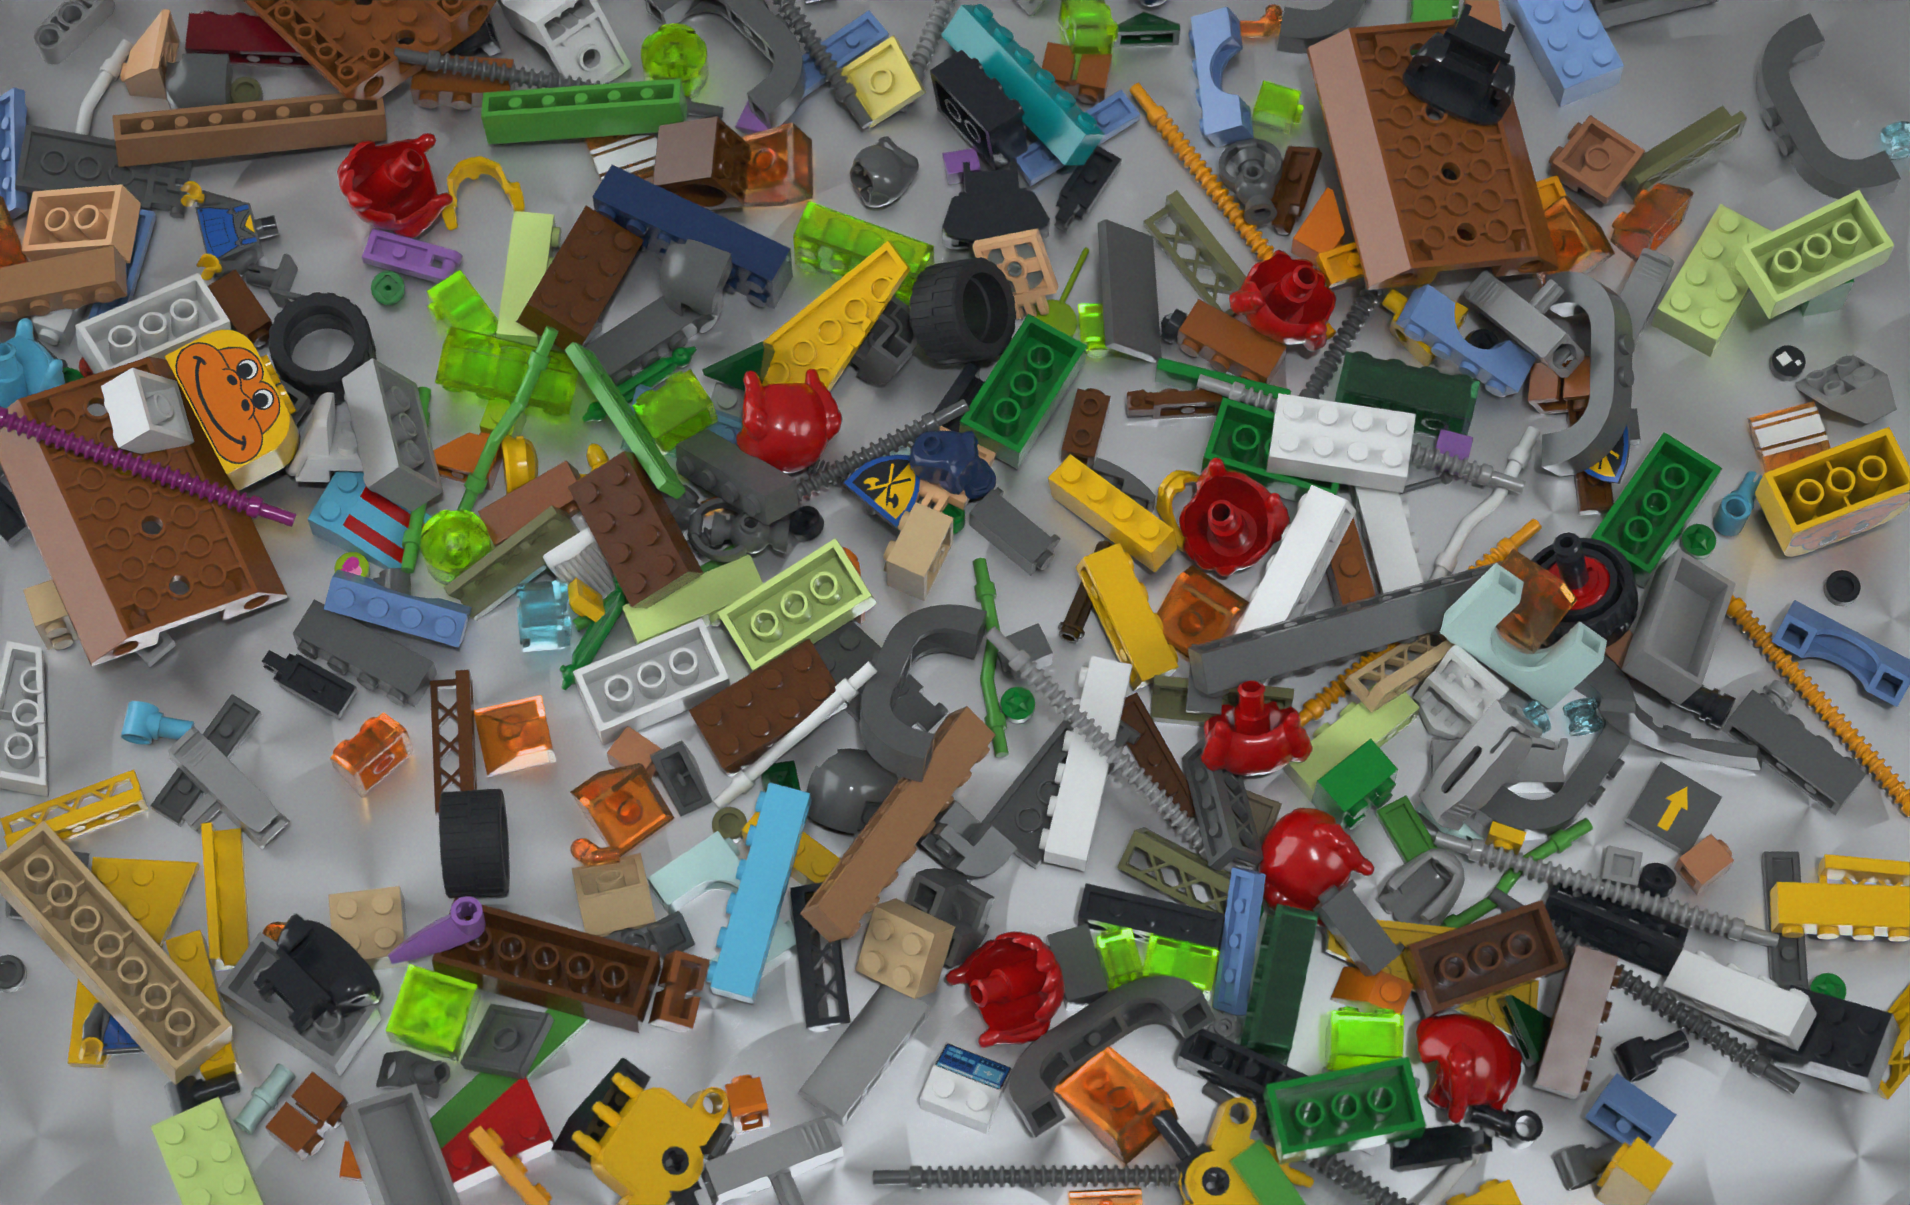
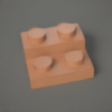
M1589 115L1583 124L1579 122L1575 124L1567 137L1569 142L1565 147L1558 146L1548 161L1551 164L1549 175H1558L1560 182L1575 192L1581 188L1604 204H1607L1643 158L1645 150Z

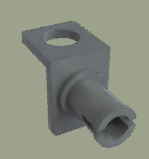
M290 254L283 255L277 269L260 266L255 263L249 265L248 268L254 270V272H246L247 284L270 288L269 293L278 307L284 308L286 304L291 303L288 299L296 300L297 297L302 296V294L290 292L298 271V267Z
M408 1050L388 1052L383 1056L376 1086L381 1089L398 1086L404 1088L417 1084L420 1095L436 1099L441 1084L448 1081L450 1077V1067L446 1062L441 1063V1060L433 1061ZM395 1061V1070L392 1076L388 1078L389 1067Z

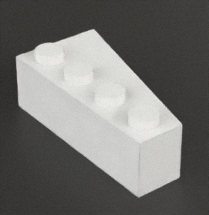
M7 641L0 667V789L48 797L45 671L42 647Z

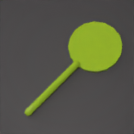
M1089 248L1083 249L1060 299L1047 300L1049 314L1041 315L1037 304L1035 305L1037 314L1034 317L1071 337L1076 333L1078 322L1076 313L1065 302L1087 258Z

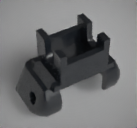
M1466 3L1459 19H1456L1452 28L1448 27L1444 34L1440 32L1434 34L1416 53L1402 76L1403 84L1421 101L1446 114L1469 123L1483 126L1495 125L1502 119L1511 105L1514 95L1515 70L1514 66L1509 64L1511 55L1506 53L1505 50L1515 25L1509 23L1505 31L1495 28L1469 16L1472 6ZM1499 63L1496 73H1494L1493 71Z
M1016 158L1010 159V169L970 172V162H963V192H959L958 196L951 199L942 226V244L950 249L969 248V243H974L976 240L1037 228L1043 241L1049 236L1050 218L1036 194L1026 188H1019Z
M296 913L288 919L277 939L276 945L278 949L275 953L279 959L253 982L259 989L260 996L265 1001L275 992L294 1011L288 1019L299 1035L325 1011L330 1015L338 1012L341 1016H345L378 1003L382 995L379 981L373 970L345 939L322 923L304 920Z

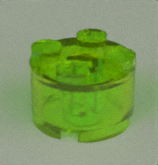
M678 23L665 24L659 27L658 31L651 36L649 34L645 38L641 47L644 80L681 78L685 96L691 99L698 97L709 76L707 47L703 38L701 39L690 26Z
M448 509L440 511L433 515L422 529L420 545L426 568L430 575L443 585L449 584L493 550L485 523L479 516L469 510L450 511Z

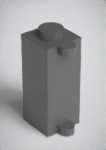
M999 487L995 490L991 489L969 512V525L1030 576L1038 568L1044 570L1055 556L1053 554L1054 548L1061 538L1056 534L1050 537L1002 497L1004 491Z
M1353 879L1339 888L1332 885L1318 896L1320 903L1313 910L1365 977L1374 976L1399 956L1405 946L1401 942L1397 944L1392 942L1352 890L1357 886Z

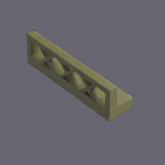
M1722 105L1644 153L1643 158L1621 186L1631 199L1636 201L1740 137L1747 117L1742 111L1731 116Z
M1178 190L1166 197L1165 207L1144 220L1143 226L1153 236L1154 240L1200 298L1223 312L1216 303L1217 293L1230 295L1240 290L1246 276ZM1169 216L1177 226L1176 234L1161 233L1155 225ZM1177 244L1192 245L1196 250L1195 260L1181 258L1176 252ZM1197 268L1212 270L1216 275L1215 285L1200 283L1196 277ZM1208 292H1214L1213 298ZM1231 308L1224 312L1232 317L1238 315Z
M551 505L447 584L444 589L449 596L459 599L463 605L472 607L470 617L478 621L547 569L548 566L543 556L580 531L568 512Z
M1155 675L1150 718L1154 722L1204 727L1205 721L1216 715L1186 712L1189 678ZM1265 686L1264 703L1275 701L1279 709L1292 706L1294 689ZM1237 687L1230 688L1229 693L1223 695L1222 704H1229L1234 707L1239 704Z
M1145 827L1134 830L1117 868L1191 907L1226 914L1222 901L1227 900L1228 895L1221 897L1219 890L1228 894L1231 878L1230 872L1224 869L1219 871L1209 867L1208 860ZM1137 847L1148 852L1153 867L1140 870L1129 864ZM1157 858L1165 861L1166 863L1159 865ZM1169 865L1178 868L1183 883L1173 887L1165 883L1160 868ZM1154 871L1156 878L1148 874V872ZM1188 874H1190L1191 876H1193V877H1195V878H1197V879H1194V880H1191V881H1190V880H1189V877H1188ZM1201 881L1209 884L1214 900L1205 903L1197 900L1191 885ZM1185 887L1187 894L1178 889ZM1216 903L1218 910L1210 907L1209 905Z

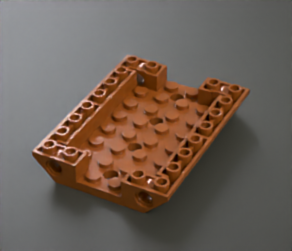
M359 0L243 1L345 98L376 101L426 67L398 61V58L394 55L395 47L428 53L429 50L440 51L441 55H443L481 28L497 0H372L373 2L367 6L357 5L356 3ZM403 38L414 39V42L409 45L398 43Z
M1456 19L1348 28L1308 47L1306 50L1367 290L1431 284L1439 271L1492 266L1494 277L1557 271L1559 269L1514 99H1512L1511 105L1497 124L1483 126L1458 119L1428 105L1413 95L1403 84L1402 76L1413 59L1410 50L1419 51L1437 32L1444 34L1448 27L1452 28ZM1499 63L1497 64L1496 68L1494 69V71H1493L1494 73H1496V70H1497V68H1498ZM1434 109L1440 114L1441 119H1430L1425 110ZM1441 169H1450L1456 174L1457 179H1446L1442 175ZM1457 230H1467L1471 233L1473 240L1465 241L1461 239Z
M146 357L20 398L6 409H8L9 414L17 412V417L19 418L26 415L28 421H32L35 418L37 424L41 425L42 422H46V427L48 428L55 425L57 431L65 429V433L68 435L74 432L76 438H80L83 435L85 441L94 439V444L99 445L100 442H103L105 448L112 445L113 450L118 451L121 448H118L114 440L109 413L106 412L102 416H94L87 409L92 404H100L105 407L101 386L131 368L175 381L177 379L166 359ZM177 381L194 442L186 446L144 454L122 449L123 454L127 455L129 452H132V457L134 458L141 455L143 461L151 459L154 465L160 462L162 468H166L169 465L171 466V471L180 469V474L182 475L189 472L191 478H195L198 475L200 481L204 482L205 479H208L211 485L218 482V487L223 488L227 485L228 490L233 491L235 487L224 471ZM6 427L0 429V466L91 667L157 644L159 632L216 612H219L223 621L287 598V593L251 517L246 515V511L242 510L238 513L236 507L228 509V505L225 503L219 506L217 500H213L210 503L208 497L199 499V494L197 493L190 496L188 490L181 493L179 487L171 489L168 483L161 486V481L159 480L152 483L150 477L142 479V475L139 473L136 476H133L132 473L121 475L113 469V464L111 463L104 466L102 460H98L95 463L93 457L89 456L88 459H84V454L82 453L75 456L73 450L66 453L64 447L56 449L53 443L46 446V441L44 440L37 443L36 437L32 436L30 439H27L25 433L18 436L16 430H12L9 433ZM149 521L155 522L161 527V531L154 535L147 534L143 531L142 525ZM175 581H181L188 586L189 591L178 595L170 590L169 585Z

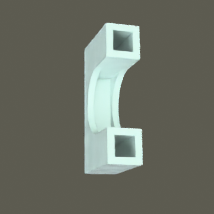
M1495 563L1445 611L1440 633L1449 642L1458 645L1471 654L1479 663L1487 665L1500 674L1505 681L1514 684L1527 693L1531 699L1540 702L1551 710L1603 662L1607 640L1579 621L1559 641L1548 648L1527 650L1507 642L1498 632L1496 625L1520 603L1524 582Z
M717 831L649 876V887L669 915L708 891L726 890L737 894L741 880L736 879L740 862L737 857L741 855L740 851L730 837L724 840L719 831ZM780 916L762 977L798 953L795 926L790 920L784 923ZM720 954L710 960L708 967H710L712 961L718 962Z

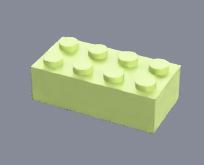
M1857 190L1741 246L1735 266L1767 317L1771 319L1886 263L1893 250L1894 243L1860 190Z
M1720 204L1659 304L1651 325L1711 357L1751 290L1735 266L1740 247L1772 231Z
M835 538L717 613L751 669L755 671L807 639H810L812 644L816 643L875 606L877 602L846 552Z
M219 1097L151 1126L182 1205H265L228 1113Z

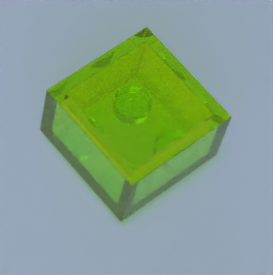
M691 369L685 373L683 371L674 373L665 381L666 385L656 391L651 389L644 392L636 399L637 403L632 405L635 415L663 456L675 449L676 444L702 432L719 421L712 400Z
M1340 1007L1338 1011L1331 1012L1326 1027L1325 1068L1337 1071L1403 1058L1404 1015L1395 1014V1011L1392 1009H1376L1374 1013L1359 1012V1009L1355 1007Z

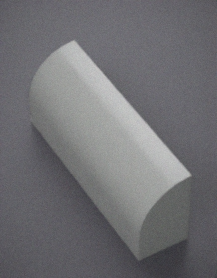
M881 984L797 1094L826 1115L829 1114L834 1121L844 1127L929 1016V1005L919 998L913 999L889 986Z

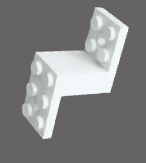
M497 0L512 28L544 46L558 72L565 79L571 75L572 80H577L578 77H581L583 82L590 79L593 84L598 80L600 84H606V82L610 83L632 67L597 0ZM589 49H594V60L590 64L584 65V53Z

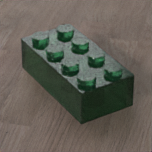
M1346 351L1335 402L1416 414L1414 434L1438 439L1440 430H1447L1468 435L1480 381H1475L1470 376L1464 374H1455L1453 376L1440 373L1439 370L1429 366L1420 368L1409 366L1398 359L1383 360L1374 358L1371 354L1363 351H1355L1353 353Z
M1277 904L1275 914H1267L1261 945L1267 946V949L1260 947L1254 978L1260 979V982L1253 981L1247 1012L1253 1013V1017L1246 1015L1240 1045L1287 1066L1292 1050L1319 913Z

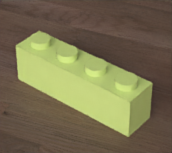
M514 211L496 333L499 347L536 350L541 336L516 321L552 263L554 247H560L561 227H556L554 214Z
M749 554L703 573L648 609L631 607L629 603L622 606L624 619L636 645L701 618L706 627L709 625L714 627L720 626L724 623L717 612L762 585L763 582Z
M1375 684L1368 689L1369 692L1373 689ZM1406 692L1372 713L1362 701L1358 704L1351 702L1339 713L1341 718L1332 725L1328 722L1323 724L1313 733L1314 739L1310 741L1313 745V751L1304 762H1289L1285 766L1284 772L1308 800L1312 802L1317 780L1370 738L1379 748L1417 719L1420 707Z

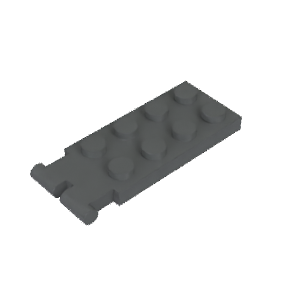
M26 124L15 190L33 193V191L122 184L141 203L140 209L149 211L150 208L170 211L171 217L179 219L183 218L185 206L181 203V198L187 195V192H182L180 190L181 186H175V183L184 185L190 180L193 160L118 167L115 140Z
M852 620L813 644L837 685L844 678L849 679L868 661L871 663L875 650L881 651L882 649ZM908 674L892 712L903 724L912 728L918 726L923 731L929 732L948 713V710L942 703L939 702L934 706L921 694L924 691V687L912 675ZM860 694L848 703L849 706L844 709L859 724L862 698Z
M1120 720L1115 746L1117 748H1124L1127 742L1134 745L1142 734ZM1062 721L981 822L995 827L1017 847L1014 853L1035 869L1044 860L1045 850L1039 849L1043 828L1050 829L1053 817L1047 816V810L1051 795L1058 797L1060 784L1054 782L1058 764L1066 763L1068 752L1062 751L1066 731L1074 730L1071 727L1072 722ZM1113 762L1110 763L1107 779L1114 772L1115 764Z

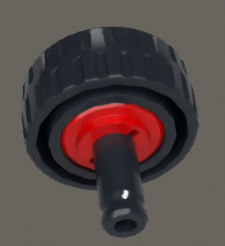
M1570 532L1560 534L1555 538L1553 544L1542 549L1532 558L1521 576L1524 585L1520 601L1526 623L1536 639L1547 647L1559 641L1580 621L1606 639L1607 648L1627 633L1637 616L1636 612L1639 605L1638 591L1631 565L1617 548L1604 541L1592 538H1579V536Z

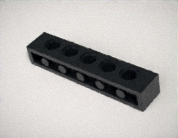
M1203 1028L1186 1039L1178 1056L1176 1066L1265 1107L1263 1095L1266 1084L1308 1076ZM1378 1146L1363 1148L1360 1150L1365 1151L1374 1156Z

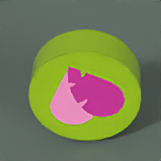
M345 553L335 563V573L339 569L367 578L370 576L368 561L360 553Z

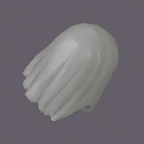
M1432 848L1397 869L1385 884L1378 900L1382 903L1387 913L1393 914V920L1396 922L1438 926L1459 898L1465 881L1464 868L1453 853L1444 849Z

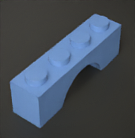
M1228 6L1192 16V30H1189V40L1193 49H1195L1196 59L1192 61L1194 74L1199 81V89H1196V98L1200 108H1202L1203 118L1199 120L1202 135L1204 138H1208L1217 148L1239 140L1254 138L1250 107L1239 95L1225 93L1222 87V76L1227 63L1235 54L1243 49L1238 17Z
M1429 284L1414 289L1396 321L1397 325L1405 329L1404 333L1409 338L1415 341H1422L1430 346L1431 352L1441 359L1452 361L1459 366L1458 370L1463 375L1478 379L1485 384V389L1493 395L1504 397L1519 391L1536 360L1534 356L1510 340L1496 344L1490 349H1480L1469 344L1462 337L1456 326L1454 315L1455 302Z
M339 569L332 576L324 605V610L459 647L464 639L472 607L441 598H423L400 593L377 584L371 578Z
M1796 600L1793 601L1772 640L1774 644L1801 658L1818 657L1842 666L1862 682L1867 692L1898 707L1910 685V659Z

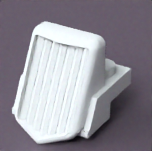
M324 393L318 398L299 434L297 453L292 461L284 467L288 475L295 476L296 482H330L333 471H363L361 459L357 454L358 446L355 433L350 425L351 420L336 422L334 393Z
M580 511L571 517L580 532L547 552L543 559L567 594V586L577 577L600 593L604 599L608 594L616 590L615 582L613 581L615 575Z
M1455 644L1446 653L1435 671L1426 678L1413 698L1418 701L1419 713L1428 733L1454 740L1463 738L1496 699L1502 700L1508 692L1510 685L1497 672L1487 665L1479 663L1471 654Z

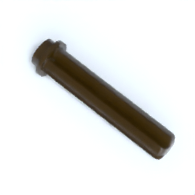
M1105 540L1099 541L1094 553L1113 546V544ZM1082 581L1064 622H1060L1058 625L1060 630L1059 636L1071 643H1077L1079 639L1084 637L1085 632L1083 628L1093 607Z

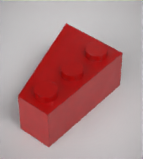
M525 1077L524 1080L518 1079L440 1150L453 1185L458 1193L499 1174L468 1139V1136L479 1126L485 1131L492 1128L504 1142V1145L500 1147L509 1159L515 1155L522 1163L552 1151L551 1149L555 1141L530 1084Z

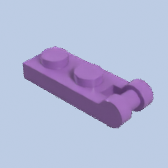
M372 228L362 260L365 264L432 281L444 288H451L455 279L453 272L455 267L460 266L463 256L452 249ZM434 260L442 262L441 269L432 267Z

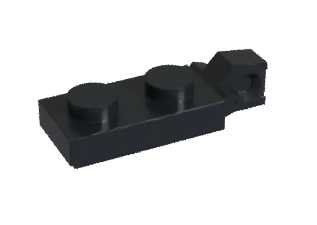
M1097 146L1085 164L1076 167L1059 192L1056 206L1060 210L1055 216L1056 222L1054 226L1066 232L1075 217L1082 220L1089 213L1120 167L1122 159Z
M269 650L262 660L263 667L275 674L273 681L279 684L280 687L340 719L358 691L355 685L299 654L292 655L289 653L285 659Z
M1460 1124L1427 1128L1424 1130L1422 1137L1409 1139L1407 1146H1393V1169L1399 1173L1465 1163V1161L1472 1160V1154L1478 1155L1491 1152L1492 1137L1486 1134L1484 1130L1472 1132L1471 1127H1462Z

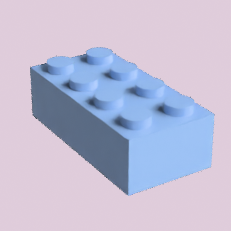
M1503 0L1559 107L1619 84L1624 64L1589 0Z

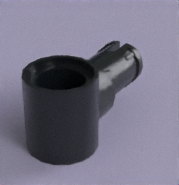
M1678 1030L1657 1040L1651 1038L1644 1040L1643 1036L1630 1039L1617 1046L1614 1052L1629 1082L1633 1083L1658 1071V1066L1662 1065V1060L1688 1050L1689 1043L1684 1032Z
M234 1071L203 1081L202 1078L196 1080L195 1076H186L178 1084L175 1085L171 1081L164 1087L173 1116L216 1097L223 1098L241 1092Z
M1483 1104L1472 1106V1115L1470 1114L1468 1118V1123H1474L1498 1132V1136L1504 1138L1509 1146L1519 1150L1528 1148L1540 1137L1543 1131L1541 1118L1530 1110L1515 1112L1506 1109L1504 1112ZM1519 1122L1527 1125L1530 1130V1137L1520 1135L1517 1132L1516 1123Z

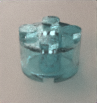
M552 580L517 583L516 597L520 598V604L517 607V619L522 653L564 649L565 646H570V636H572L570 615H564V613H567L568 603L567 582Z

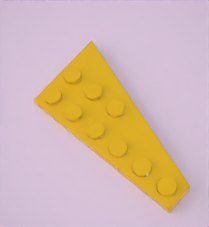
M885 242L763 341L773 345L775 350L763 381V386L775 383H805L806 371L815 369L819 374L820 381L831 391L911 270L891 242Z
M93 857L91 872L162 948L171 930L173 919L179 907L183 905L188 887L193 877H196L200 864L198 862ZM79 979L77 981L68 1064L70 1067L106 1068L112 1055L101 1056L100 1062H96L97 1056L94 1053L87 1052L85 1053L84 1060L79 1059L83 1023L94 1004L99 1002Z

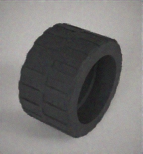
M980 257L930 265L917 276V280L912 288V295L910 296V320L912 321V329L918 340L917 342L929 358L934 359L939 364L953 365L993 359L1005 351L1015 331L1016 311L1012 288L1002 270L992 261Z
M315 292L310 295L297 297L293 302L286 304L284 309L276 315L274 323L269 330L268 348L279 379L309 397L313 405L316 404L318 398L324 393H334L335 406L345 402L342 378L370 359L377 360L371 330L361 309L356 304L351 303L349 299L337 296L335 293ZM336 329L345 332L353 338L354 346L352 351L343 362L333 368L313 371L304 369L292 361V353L298 342L313 331Z
M499 788L443 792L439 802V838L442 876L446 896L450 899L465 896L506 895L509 892L510 860L507 814L503 791Z

